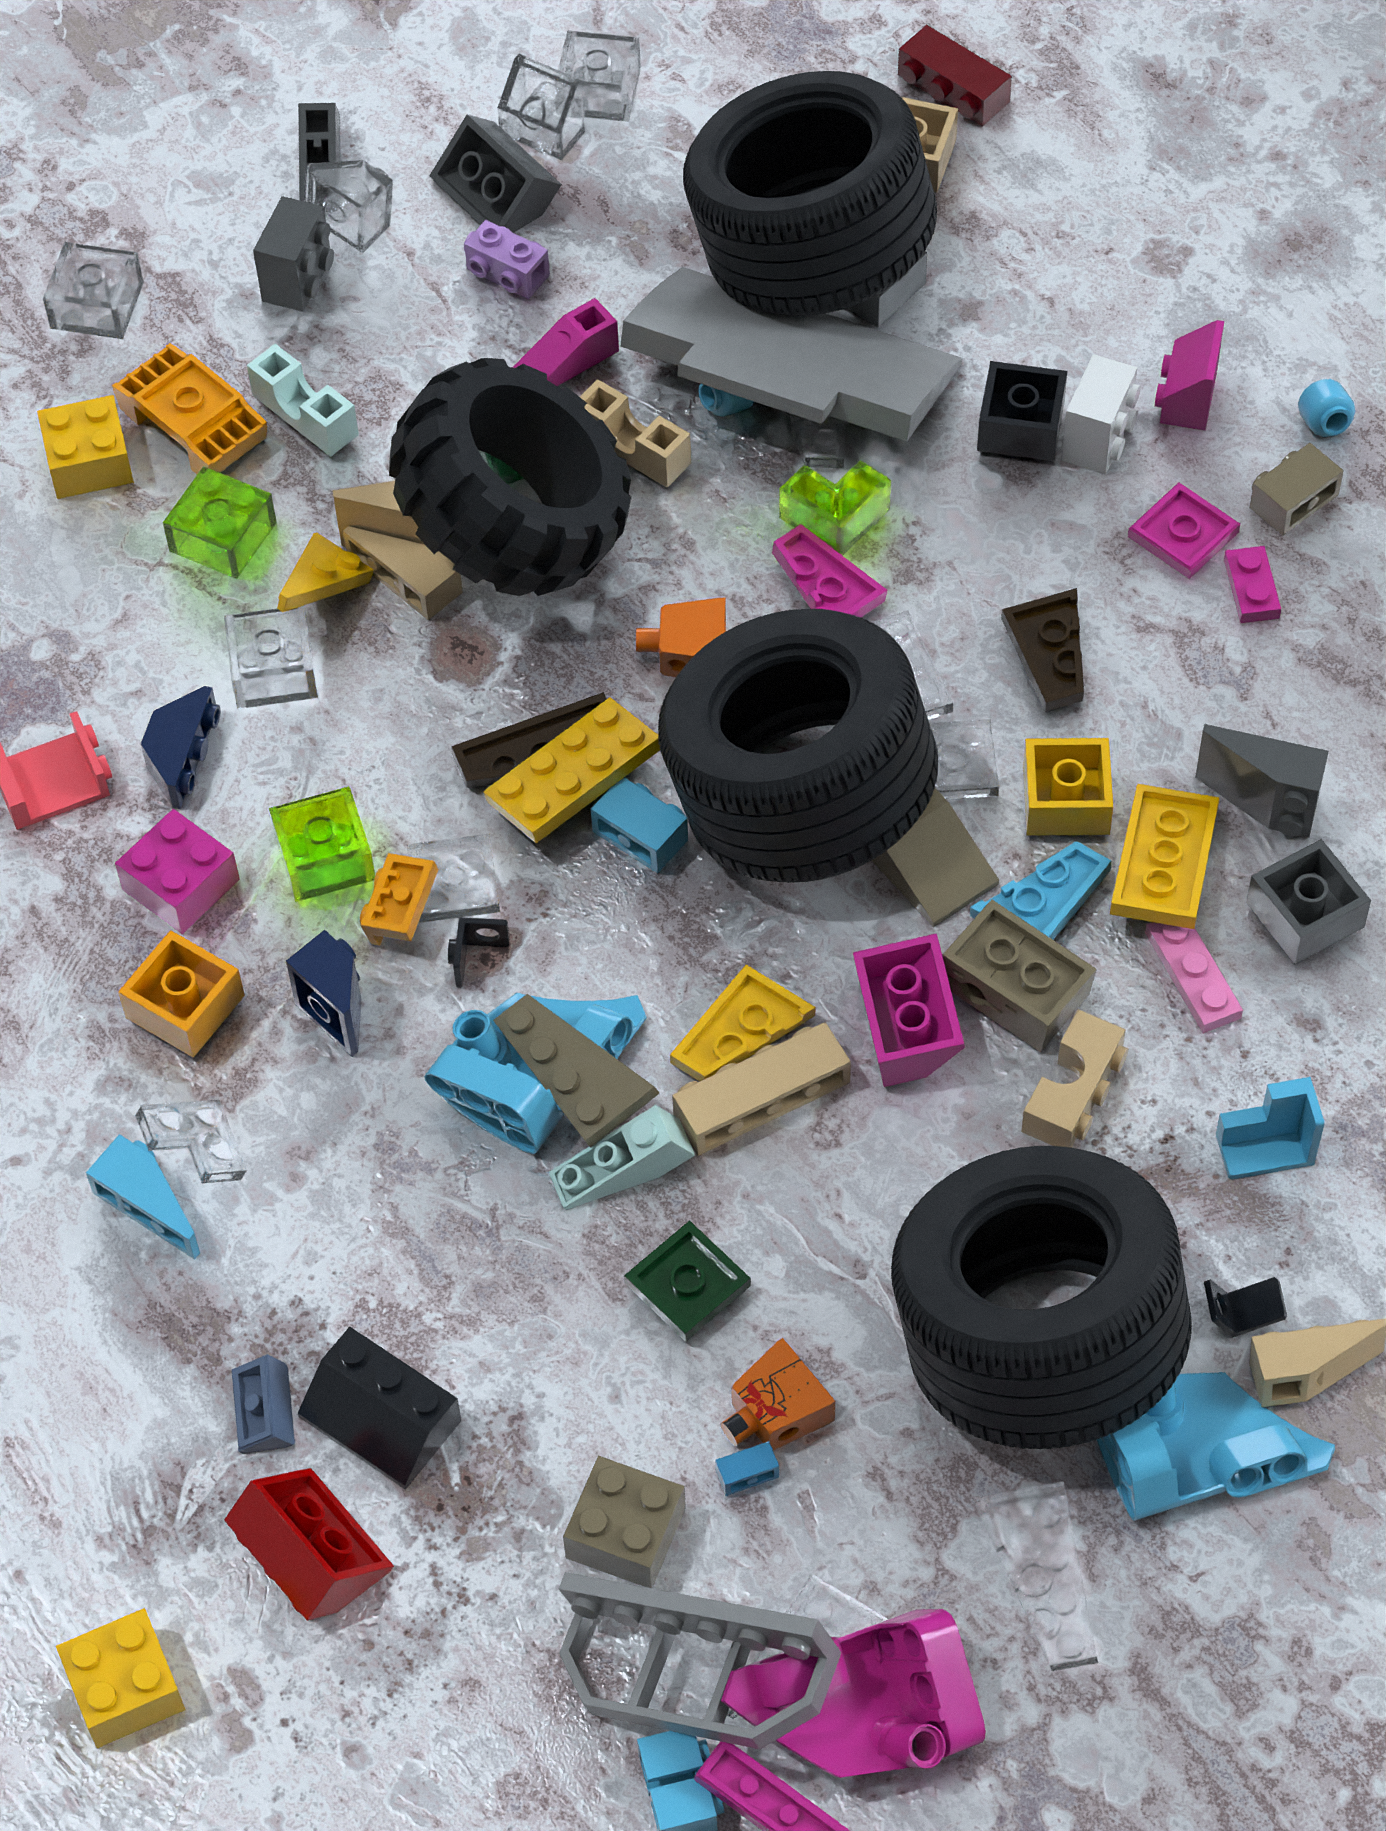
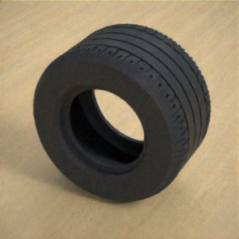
M814 71L781 77L754 87L731 100L707 121L690 146L684 162V191L713 277L720 287L733 299L746 306L767 313L784 316L825 314L857 305L880 294L900 280L914 266L929 245L936 227L937 202L915 118L899 94L886 85L862 75L841 71Z
M793 609L760 616L735 626L713 639L690 659L669 687L660 709L658 720L660 751L694 836L704 850L718 863L729 870L750 878L772 882H809L834 877L872 861L896 844L918 821L933 795L937 782V745L909 659L890 634L874 623L855 615L826 609ZM835 725L821 738L800 748L775 754L759 753L770 744L793 733L814 727Z
M1030 1146L1001 1151L973 1161L944 1178L919 1200L901 1226L893 1249L891 1279L912 1371L920 1389L934 1409L962 1431H966V1433L974 1435V1437L982 1438L984 1441L1022 1449H1053L1084 1444L1117 1432V1430L1123 1429L1126 1425L1142 1417L1166 1395L1176 1381L1177 1376H1179L1189 1350L1192 1321L1178 1230L1174 1218L1159 1192L1142 1175H1139L1138 1172L1125 1166L1123 1163L1098 1153L1062 1146ZM1063 1270L1097 1277L1088 1288L1077 1296L1063 1303L1040 1309H1012L993 1304L984 1299L988 1294L1005 1283L1037 1272Z

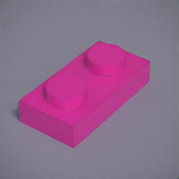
M1265 546L1225 550L1224 563L1240 623L1280 619L1281 606Z

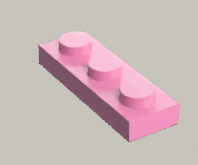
M1155 922L1146 924L1145 934L1202 1033L1241 1019L1243 1009L1196 929Z

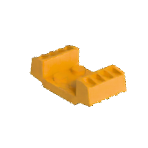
M171 343L166 345L159 353H155L148 361L140 364L133 372L128 373L118 383L112 385L120 409L137 425L149 418L187 450L191 470L208 482L267 438V421L248 405L244 397L194 355L184 353Z

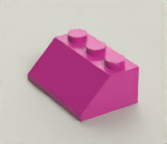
M937 933L853 952L884 1087L927 1078L965 1048Z

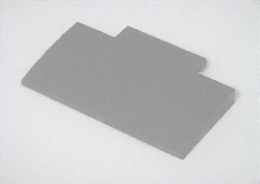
M682 267L656 286L623 320L620 346L677 365V376L821 424L827 416H831L906 442L959 370L963 359L826 313L811 316H784L760 311L733 299L720 287L714 277Z

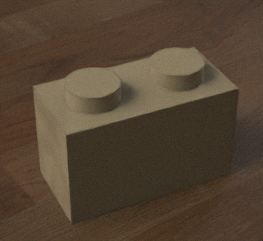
M1308 443L1299 451H1292L1287 454L1281 464L1270 472L1264 471L1257 476L1251 487L1252 495L1249 508L1284 536L1339 495L1344 470L1313 444Z

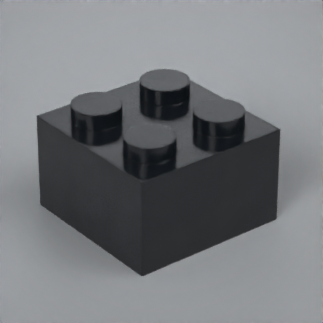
M990 361L979 418L977 451L1054 461L1065 403L1068 371Z

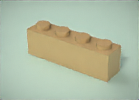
M826 1022L813 1028L805 1027L797 1031L792 1038L776 1046L767 1045L758 1050L753 1057L738 1064H727L711 1077L700 1082L692 1081L682 1086L677 1093L672 1095L673 1116L680 1119L691 1146L697 1156L849 1084L851 1061Z

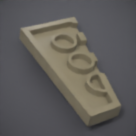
M528 994L493 1020L546 1090L550 1089L556 1104L590 1147L660 1094L655 1086Z

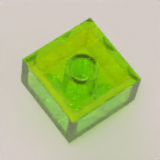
M203 466L165 518L163 526L169 552L237 579L277 521L271 493Z
M350 786L269 808L274 836L295 902L374 881L375 870L372 853Z

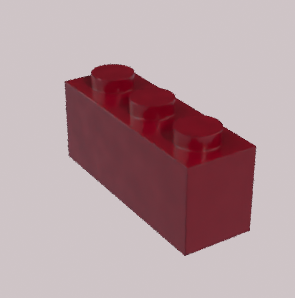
M927 24L899 48L898 75L907 83L913 84L930 94L935 100L941 101L949 107L958 108V112L963 117L971 119L982 127L1010 102L1012 82L1010 74Z

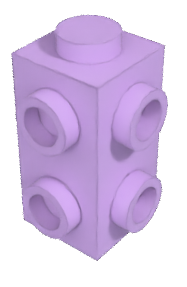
M485 220L476 231L469 233L464 242L467 270H470L477 277L486 278L502 286L508 292L517 293L529 299L550 275L548 249L543 248L535 241H529L512 233L506 227L498 226Z

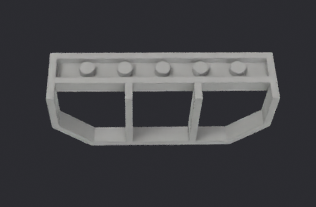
M567 1572L564 1573L558 1588L571 1604L572 1611L575 1612L559 1654L583 1705L595 1716L762 1749L820 1714L841 1655V1651L818 1619ZM598 1615L611 1617L617 1622L630 1627H637L639 1623L653 1625L657 1628L628 1704L594 1697L578 1663L593 1621L597 1619ZM681 1631L695 1633L702 1639L713 1643H721L723 1639L733 1641L704 1719L648 1708L675 1636L679 1635ZM768 1647L782 1650L785 1654L801 1660L808 1659L809 1656L819 1657L804 1698L752 1729L724 1724L729 1707L721 1702L730 1672L746 1665L751 1650L764 1651Z

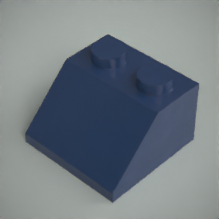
M323 930L286 960L294 1002L304 1014L352 1057L358 1052L362 1000L358 983L360 976L356 971L354 962L356 954L345 940L341 938L336 940L326 930Z

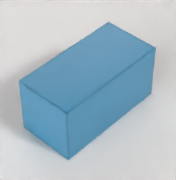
M769 1441L715 1460V1471L725 1496L779 1478V1464Z

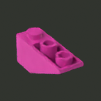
M593 298L563 315L512 368L522 364L528 365L546 373L547 380L559 386L619 352L617 320L596 298Z

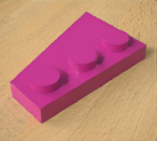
M802 524L774 541L772 554L810 609L833 610L863 617L885 602L888 591L886 588Z

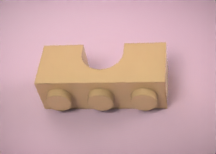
M598 379L580 396L587 403L584 408L596 421L603 420L617 440L614 448L617 456L626 459L627 464L668 488L691 464L689 432L660 415L648 427H645L631 413L628 397Z
M1078 1009L1060 1042L1057 1064L1072 1070L1078 1075L1079 1079L1072 1083L1060 1084L1041 1077L1024 1109L1021 1132L1052 1146L1072 1147L1076 1139L1083 1141L1092 1124L1093 1116L1089 1114L1094 1104L1102 1106L1109 1092L1111 1082L1107 1081L1112 1070L1119 1072L1126 1060L1129 1050L1123 1046L1126 1029Z

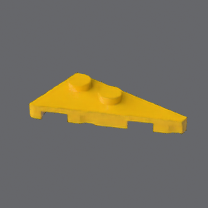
M317 532L313 533L279 594L277 609L281 612H286L369 584L374 569L363 563L358 555L343 550Z

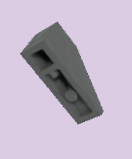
M298 103L299 200L324 206L325 214H338L340 113L336 103Z

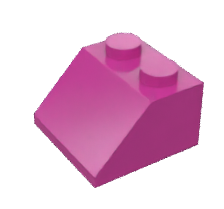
M1216 320L1175 339L1172 355L1164 354L1160 377L1167 378L1166 384L1158 383L1154 407L1162 408L1160 424L1206 431L1225 321Z

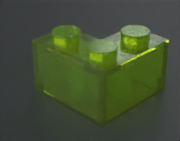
M860 460L834 484L804 464L779 488V518L794 528L802 524L843 556L890 510L891 479Z

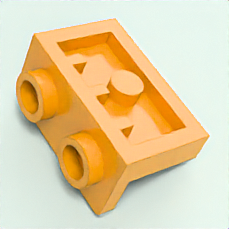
M388 853L383 868H379L375 875L374 891L369 904L364 905L360 915V926L371 944L380 946L383 937L412 941L439 870L435 861Z

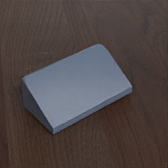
M267 1354L232 1369L238 1451L245 1454L281 1449L294 1445L295 1438L287 1365Z

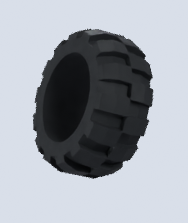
M481 358L471 363L466 361L444 370L432 377L426 387L421 390L397 422L396 432L391 440L389 476L395 478L393 495L402 515L411 516L418 526L416 531L417 537L433 554L440 551L455 564L453 567L454 571L474 583H478L481 580L494 584L496 592L515 596L534 592L537 596L574 586L579 579L587 577L623 534L631 503V496L629 495L631 477L626 459L617 456L614 450L617 440L604 421H596L584 408L587 403L567 386L563 389L557 387L547 380L546 373L525 364L512 368L507 365L504 359ZM479 451L494 456L515 470L532 487L542 504L525 497L506 484L489 467Z

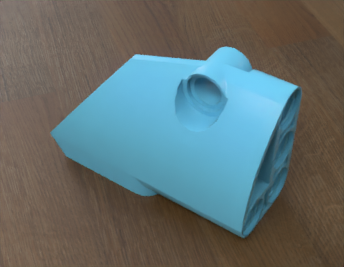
M515 993L488 1014L480 1010H470L457 1017L453 1024V1033L456 1040L453 1044L447 1045L424 1078L432 1090L473 1123L511 1146L530 1154H536L564 1116V1113L556 1104L550 1089L546 1090L493 1021L525 996V994ZM638 995L596 1001H570L531 996L616 1059L647 1018Z
M1225 1372L1179 1374L1166 1395L1153 1408L1149 1409L1146 1414L1133 1423L1126 1425L1123 1429L1097 1439L1114 1486L1133 1521L1227 1492L1232 1497H1245L1326 1471L1335 1451L1334 1444L1302 1431L1266 1407H1261L1257 1400L1244 1391Z

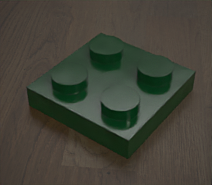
M690 1220L624 1275L625 1284L685 1342L751 1286V1278Z

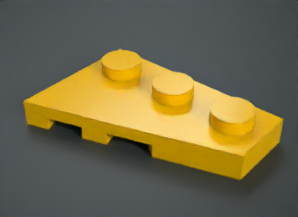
M745 965L672 1051L670 1063L700 1082L715 1075L720 1068L727 1064H738L746 1060L761 1048L770 1045L815 1016L816 1007L748 965Z

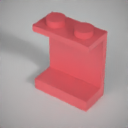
M77 711L69 714L74 729L72 734L6 757L0 743V791L16 830L110 796L106 782L107 779L112 778L110 767L104 754L96 756L94 748L99 747L94 730L91 724L83 726Z

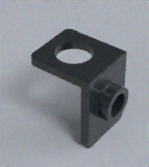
M459 917L457 938L449 939L448 964H453L456 987H463L468 945L509 946L510 936L507 920ZM487 928L495 930L499 934L496 936H483L476 931Z
M1275 1277L1229 1293L1211 1279L1204 1281L1211 1320L1232 1338L1287 1318L1281 1284Z

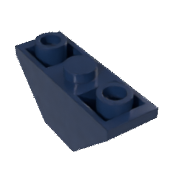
M203 686L154 710L141 741L147 769L171 806L176 809H181L186 794L191 795L194 790L197 764L199 761L203 762L208 751L209 732L211 728L215 729L218 726L221 708L220 705L216 704L213 687Z

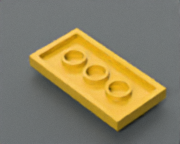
M609 697L484 790V796L488 804L531 840L538 843L660 751L658 734Z
M1137 783L1111 901L1110 915L1189 929L1195 928L1220 797Z

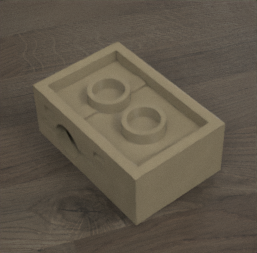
M992 899L942 955L951 992L1039 1052H1042L1088 997L1097 971L1095 967Z

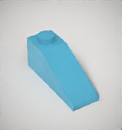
M119 1134L86 1172L92 1193L191 1258L196 1259L200 1254L195 1233L156 1162L154 1152L139 1140L131 1142Z

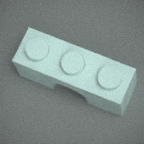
M277 344L272 345L247 364L252 396L330 457L359 435L354 404L329 385H326L316 393L307 383L303 375L301 363Z

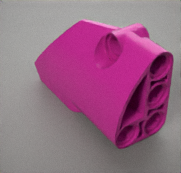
M916 1609L840 1638L831 1637L841 1651V1655L820 1714L775 1740L801 1758L838 1778L905 1768H933L940 1763L942 1758L983 1743L986 1734L985 1724L959 1630L951 1614L944 1609ZM782 1652L730 1672L721 1702L750 1724L757 1726L805 1697L819 1657L809 1656L808 1659L801 1660ZM914 1738L916 1740L917 1746L915 1754L912 1750V1743Z

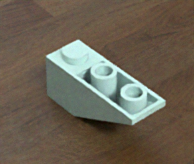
M654 1105L602 1138L592 1147H587L549 1171V1174L563 1208L568 1210L660 1178L695 1156V1153L680 1119Z

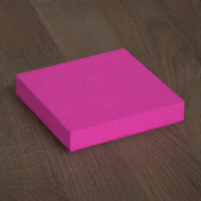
M1178 482L1129 528L1128 537L1190 579L1239 533L1241 524Z

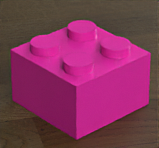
M172 809L115 862L122 890L181 934H184L240 880L234 852L175 809Z

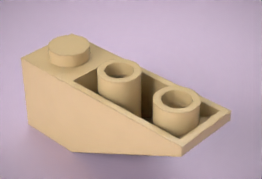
M1386 1318L1370 1321L1357 1320L1347 1324L1325 1327L1313 1326L1303 1330L1268 1332L1263 1335L1252 1336L1249 1366L1261 1407L1306 1402L1384 1352Z

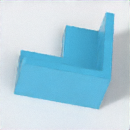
M1311 1077L1267 1084L1263 1106L1220 1113L1216 1138L1229 1179H1239L1315 1164L1324 1128V1118Z

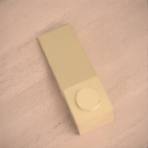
M351 526L343 530L346 551L358 555L363 563L374 569L372 576L427 620L431 619L463 593L461 574L453 570L455 564L439 551L433 554L424 544Z

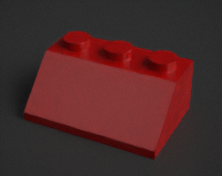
M312 1468L251 1480L224 1519L236 1534L238 1541L251 1552L264 1568L266 1575L275 1581L290 1599L294 1609L302 1614L307 1621L338 1613L390 1573L394 1567Z

